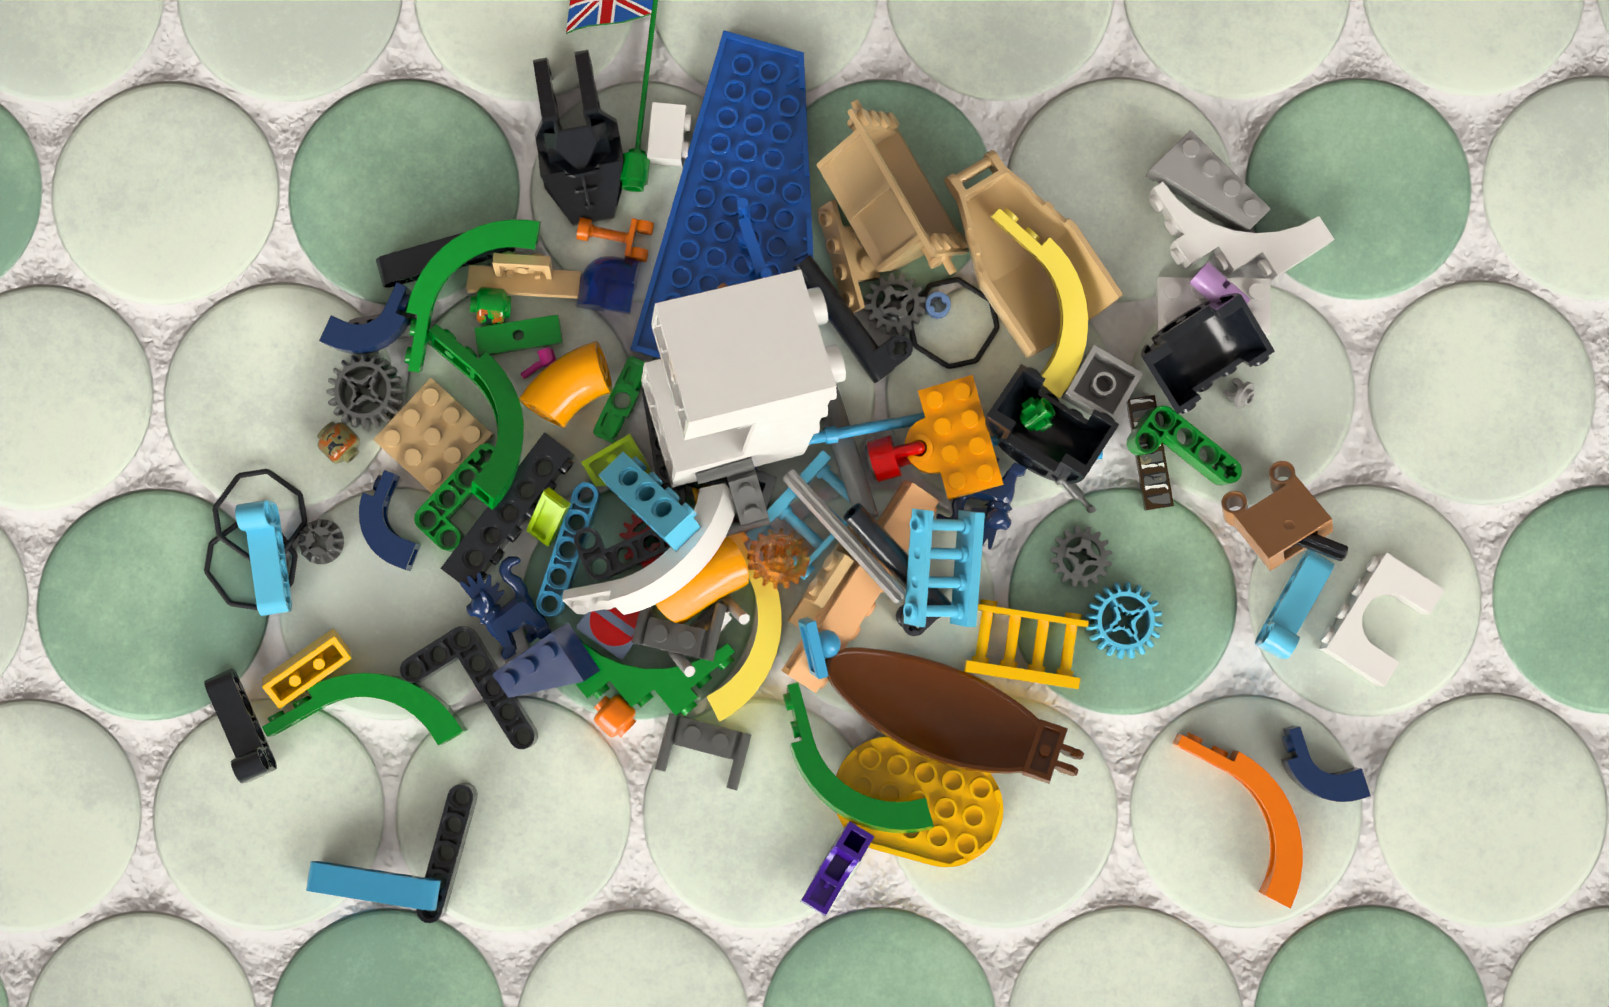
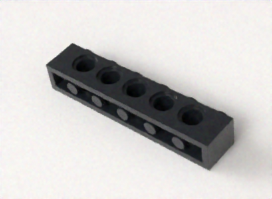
M544 432L520 463L516 476L503 499L493 510L489 507L485 509L440 569L457 582L463 581L469 586L467 576L470 575L478 583L477 572L481 573L485 582L488 576L485 572L492 564L496 566L506 553L503 549L509 541L513 543L523 531L520 528L526 519H531L543 491L548 487L553 491L557 487L556 479L561 473L563 475L568 473L574 464L572 458L575 455ZM542 461H550L552 464V470L547 475H540L538 472V466ZM526 483H532L535 488L534 494L529 498H523L521 495V488ZM513 505L517 508V516L513 520L507 521L504 518V510L508 506ZM492 528H497L500 532V538L495 543H489L486 538L487 532ZM479 550L483 556L482 562L478 566H472L469 561L470 554Z

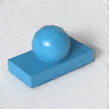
M810 617L799 619L798 624L810 674L818 679L829 677L825 658H831L838 653L841 643L838 635L831 630H822L818 633L816 621Z

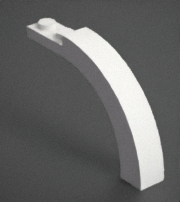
M723 483L699 489L694 509L697 516L694 519L701 528L677 551L670 547L653 563L627 577L564 590L562 601L576 614H587L592 611L609 610L616 607L623 615L651 607L676 593L706 566L725 539L736 512L729 487Z

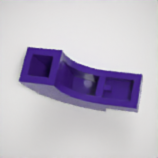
M849 821L822 861L800 901L826 916L849 875L861 861L874 836Z

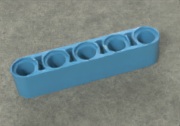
M580 483L573 490L570 499L571 505L564 517L536 602L537 610L544 616H559L565 608L566 603L562 601L563 591L571 589L581 559L577 550L572 557L565 558L562 554V547L568 542L574 543V535L577 531L571 528L572 518L578 515L583 516L585 520L584 527H592L601 495L599 490L591 483ZM584 489H591L594 493L593 500L587 504L582 503L579 498L580 493ZM586 533L581 538L583 548H585L589 533ZM559 569H563L567 574L566 581L561 585H557L553 581V574ZM549 596H554L558 601V606L553 612H548L544 608V601Z
M310 861L306 891L414 909L436 910L441 881L336 863Z

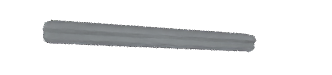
M795 470L788 472L784 476L783 481L889 598L896 604L901 602L906 597L904 589Z

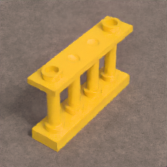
M980 600L977 611L982 612L975 656H972V661L965 660L964 672L1079 689L1080 678L1073 677L1074 671H1071L1077 626L1088 627L1089 621L1081 620L1082 615L1065 612L1064 617L1001 608L997 607V601ZM993 613L1010 616L1004 659L1000 660V665L988 664L989 658H986ZM1021 618L1038 620L1032 664L1028 665V670L1017 668V662H1015ZM1049 622L1066 624L1060 669H1057L1056 674L1046 673V667L1043 666Z

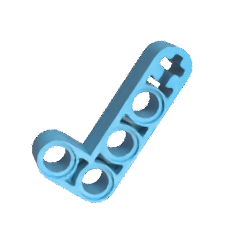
M268 500L238 504L235 508L238 527L246 531L259 614L266 616L290 612L292 609V598L278 507L275 502Z
M1309 549L1303 554L1256 637L1255 645L1279 659H1287L1291 656L1300 640L1297 633L1329 578L1335 563Z

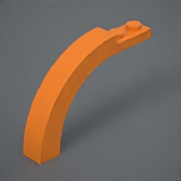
M1187 732L1186 736L1177 734L1172 743L1173 745L1233 776L1251 793L1258 803L1267 824L1270 840L1268 869L1259 893L1291 909L1301 880L1303 848L1298 822L1285 793L1264 768L1243 753L1233 750L1228 759L1226 758L1228 752L1214 745L1211 749L1201 745L1203 739Z

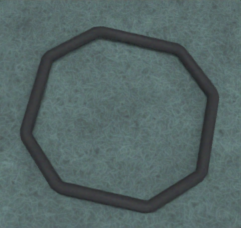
M960 277L930 282L920 295V297L926 298L931 288L958 282L988 301L981 290ZM989 303L994 328L973 359L950 364L917 344L913 322H911L912 330L909 332L912 345L916 350L946 369L976 364L980 361L999 331L1000 325L997 313ZM914 306L912 307L911 311L909 312V314H908L909 316H910L911 313L913 312Z
M270 469L241 472L235 475L212 509L218 539L249 561V553L222 535L218 508L240 478L267 474L298 496L302 522L284 545L285 554L299 536L300 531L307 524L302 492Z
M237 521L225 529L222 535L227 536L238 528ZM282 533L283 543H284V545H285L288 540L286 539V537H285L284 534ZM216 536L208 544L204 567L205 575L227 605L258 610L257 604L231 601L211 574L210 566L213 547L220 541ZM292 545L288 548L292 555L289 573L290 587L294 583L298 559L297 552Z

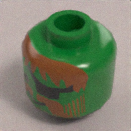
M481 287L477 291V296H471L470 312L475 313L476 320L479 323L502 324L505 318H510L511 296H507L504 289Z

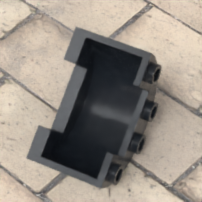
M1231 293L1222 295L1220 297L1221 302L1215 304L1209 300L1190 309L1159 330L1151 338L1154 343L1150 347L1148 344L1143 347L1141 357L1177 415L1179 413H1187L1195 408L1196 402L1202 399L1197 391H1206L1213 385L1214 380L1221 376L1231 375L1237 370L1236 366L1242 362L1249 367L1260 366L1268 361L1269 355L1275 352L1241 294Z
M1021 364L986 415L985 424L991 436L996 434L1000 440L998 446L1014 461L1031 472L1055 482L1059 478L1066 479L1067 484L1081 482L1092 468L1119 424L1109 414L1100 413L1096 409L1091 414L1089 420L1084 418L1080 411L1073 408L1070 409L1060 403L1059 399L1054 395L1042 392L1041 388L1045 378L1036 369ZM1030 397L1034 399L1037 397L1039 399H1047L1055 410V415L1051 420L1053 425L1044 432L1041 430L1030 431L1020 420L1019 415L1022 413L1021 410L1024 409L1021 404Z

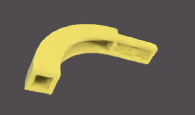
M998 208L989 218L1041 264L1056 291L1060 311L1059 333L1052 355L1040 374L1045 378L1043 386L1060 399L1075 377L1086 347L1088 312L1083 287L1072 263L1050 237L1046 238L1042 244L1038 243L1037 241L1040 237L1029 227L1025 230L1016 223L1019 218L1007 208L1004 211Z
M745 532L728 537L736 543L747 565L749 580L753 586L757 601V633L751 652L738 673L720 689L706 696L719 722L742 707L762 685L777 655L781 637L782 610L776 582L769 567L758 572L757 567L761 566V563L754 550L748 552L744 544L748 540Z

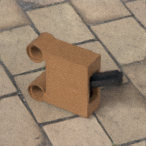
M1278 461L1270 467V486L1273 493L1252 507L1248 508L1247 498L1242 492L1230 491L1223 496L1221 506L1225 522L1235 526L1270 571L1306 548L1337 561H1343L1347 556V545L1325 537L1333 532L1332 518L1295 475V468L1290 462ZM1280 477H1288L1284 481L1277 480ZM1234 506L1241 507V508H1240L1239 510H1237V511L1229 510L1230 508H1232V507H1234Z

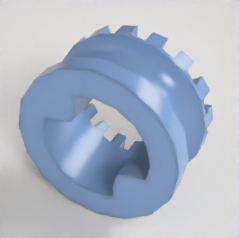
M942 292L930 294L925 303L927 314L931 318L936 319L946 316L951 307L949 297ZM935 298H940L941 303L945 304L946 308L942 312H934L935 308L930 306V302Z

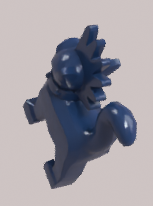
M1014 462L1002 477L1004 485L955 498L951 503V517L938 513L936 519L958 520V510H964L965 503L970 498L986 502V508H972L971 511L985 513L982 546L988 539V549H992L997 530H1007L1011 526L1012 520L1008 513L1012 510L1010 504L1015 493V483L1018 477L1025 475L1027 468Z
M508 556L501 562L499 568L502 580L510 585L515 592V596L502 607L497 602L505 591H497L500 585L499 582L492 587L490 574L487 576L486 583H484L480 572H477L478 583L470 575L467 576L470 586L460 581L461 587L472 599L466 606L467 613L471 617L480 618V624L486 625L490 634L503 646L501 655L504 660L516 654L517 646L512 633L522 626L527 630L526 639L529 643L533 642L536 638L541 640L552 633L545 617L536 609L532 598L529 596L527 586L521 577L511 572V568L521 562V559L517 556Z

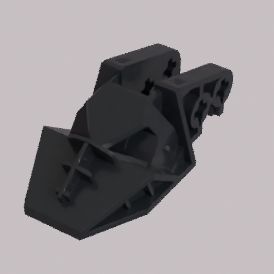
M589 50L574 52L584 109L583 116L587 125L563 129L560 123L548 58L533 60L542 117L535 132L540 177L543 180L547 193L573 226L578 225L580 217L591 219L592 222L614 218L623 190L620 178L624 160L616 118L600 108Z

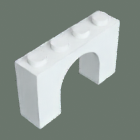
M1382 553L1378 556L1374 555L1369 560L1365 568L1368 570L1363 580L1359 579L1352 587L1350 593L1353 596L1348 604L1343 603L1335 615L1338 620L1333 628L1328 627L1320 639L1323 643L1319 648L1376 686H1385L1400 662L1374 646L1365 636L1362 627V616L1366 606L1380 595H1389L1421 615L1430 614L1445 591L1388 553Z

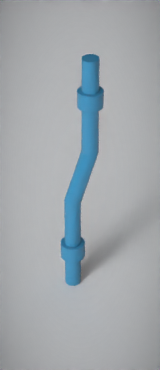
M924 413L839 428H836V426L824 427L823 431L813 434L809 445L822 442L832 444L837 443L839 439L911 427L915 422L925 418Z

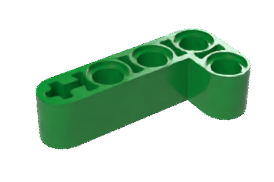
M1162 405L1148 410L1127 438V448L1136 456L1152 453L1163 443L1216 485L1223 486L1235 483L1242 475L1241 464L1181 415H1177L1168 406ZM1156 413L1163 416L1164 423L1162 427L1155 421ZM1179 430L1185 434L1184 444L1180 443L1177 439ZM1140 435L1147 439L1146 449L1139 445ZM1200 448L1205 449L1207 452L1206 461H1203L1199 456Z
M484 443L479 445L415 513L414 521L416 526L442 550L453 552L465 537L463 532L450 519L474 495L471 492L472 484H463L462 477L464 473L473 471L476 477L481 472L472 465L476 463L481 465L482 469L485 467L487 461H485L483 454L485 452L491 454L494 451L495 446ZM453 491L456 497L455 502L451 506H445L443 503L444 494ZM428 512H433L436 516V521L432 526L426 527L423 518ZM449 531H454L457 537L456 542L452 546H446L444 543V536Z

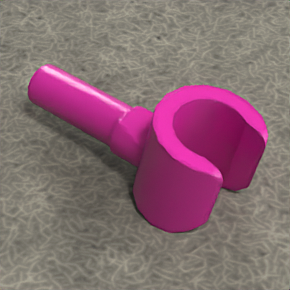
M544 348L538 351L540 361L535 362V364L520 373L522 378L525 379L538 369L547 367L554 362L556 357L553 349Z

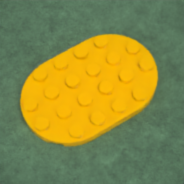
M887 736L874 738L857 746L846 756L836 774L837 778L853 790L874 799L906 802L926 798L934 825L931 830L914 833H890L855 824L874 836L868 848L937 867L961 866L985 853L995 841L1002 825V795L991 773L970 771L939 763L905 748ZM837 813L841 824L845 827L849 820Z

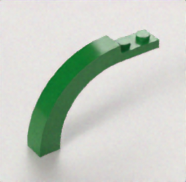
M503 220L480 225L454 238L434 255L416 281L406 313L417 314V319H412L409 332V335L414 336L412 347H407L405 354V363L409 364L408 371L417 373L423 371L428 343V330H430L434 306L440 291L450 276L468 260L490 250L505 247L536 250L541 221Z
M435 324L428 330V344L478 386L490 403L495 416L497 442L494 451L482 471L472 480L471 492L493 510L509 490L520 464L524 438V421L519 397L506 372L487 352L478 359L476 353L471 348L464 347L456 341V337L448 329L443 330Z
M378 673L347 674L321 681L307 689L312 699L306 696L293 703V710L284 713L282 710L267 718L270 723L262 727L267 737L276 736L333 703L354 697H369L394 703L410 712L428 729L438 746L468 731L452 708L427 688L417 683H409L398 676Z
M799 683L787 685V693L783 694V700L786 710H792L794 721L790 722L793 737H799L800 741L791 743L790 749L800 774L823 803L843 818L873 830L890 833H914L933 828L934 825L926 798L906 802L878 800L853 790L837 778L828 768L816 747Z

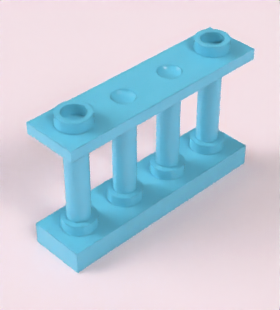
M822 450L800 474L801 478L808 485L816 476L819 479L823 478L850 503L843 481L830 470L831 466L828 463L831 461V457ZM788 487L767 510L770 524L751 529L746 533V536L754 543L758 539L762 542L765 540L797 570L792 578L795 581L800 577L805 580L815 569L812 563L834 541L835 537L830 534L825 541L822 540L792 512L793 508L790 504L798 496ZM832 510V512L842 521V523H843L845 526H847L848 524L846 523V521L843 520V519H841V518ZM777 518L781 521L784 519L816 548V551L806 561H803L772 532L774 529L771 525Z
M912 508L906 597L903 608L904 624L925 627L926 617H950V624L976 627L985 513L958 510V520L933 519L934 511ZM932 530L957 531L956 548H931ZM930 559L955 560L953 577L929 576ZM928 588H952V605H927Z

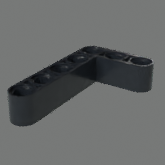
M465 626L456 627L402 662L400 666L401 677L409 683L425 681L459 659L513 747L527 749L537 742L538 731L517 696L508 698L501 686L499 693L495 696L488 692L487 685L491 680H496L493 673L499 667L474 629ZM463 631L470 635V643L466 647H461L457 642L458 635ZM439 646L443 647L446 652L445 659L440 663L436 662L433 657L434 650ZM478 655L485 659V667L479 672L472 666L473 659ZM413 662L419 663L422 668L421 674L417 678L412 677L409 673V667ZM506 704L513 705L516 710L515 716L511 720L505 719L502 715V709ZM521 728H525L530 732L531 738L527 744H522L517 739V733Z

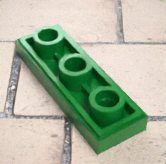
M558 314L474 328L479 357L485 352L489 355L563 344ZM517 333H524V337L521 340H515Z

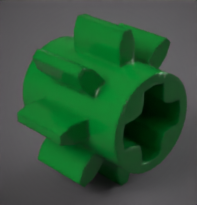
M1030 397L1021 404L1024 409L1021 410L1022 413L1019 415L1020 420L1028 430H1041L1044 432L1053 425L1051 420L1055 415V410L1047 399H1039L1038 397L1034 399Z

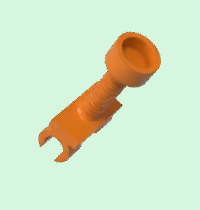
M580 217L576 239L588 241L590 237L594 236L606 240L611 239V241L614 240L616 242L622 241V243L627 244L624 255L625 259L647 262L648 250L633 247L636 232L652 235L654 223L632 218L630 230L626 233L603 227L598 228V226L595 227L591 219Z

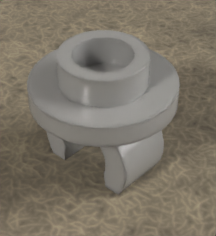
M1233 378L1232 382L1236 387H1239L1238 390L1234 393L1225 390L1223 393L1229 401L1234 402L1235 407L1241 409L1244 406H1249L1256 395L1254 384L1251 382L1243 384L1240 379Z

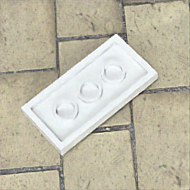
M1158 277L1156 279V333L1183 313L1209 301L1189 284L1193 278ZM1227 278L1230 283L1232 282L1251 299L1247 305L1265 335L1269 336L1271 334L1270 278Z

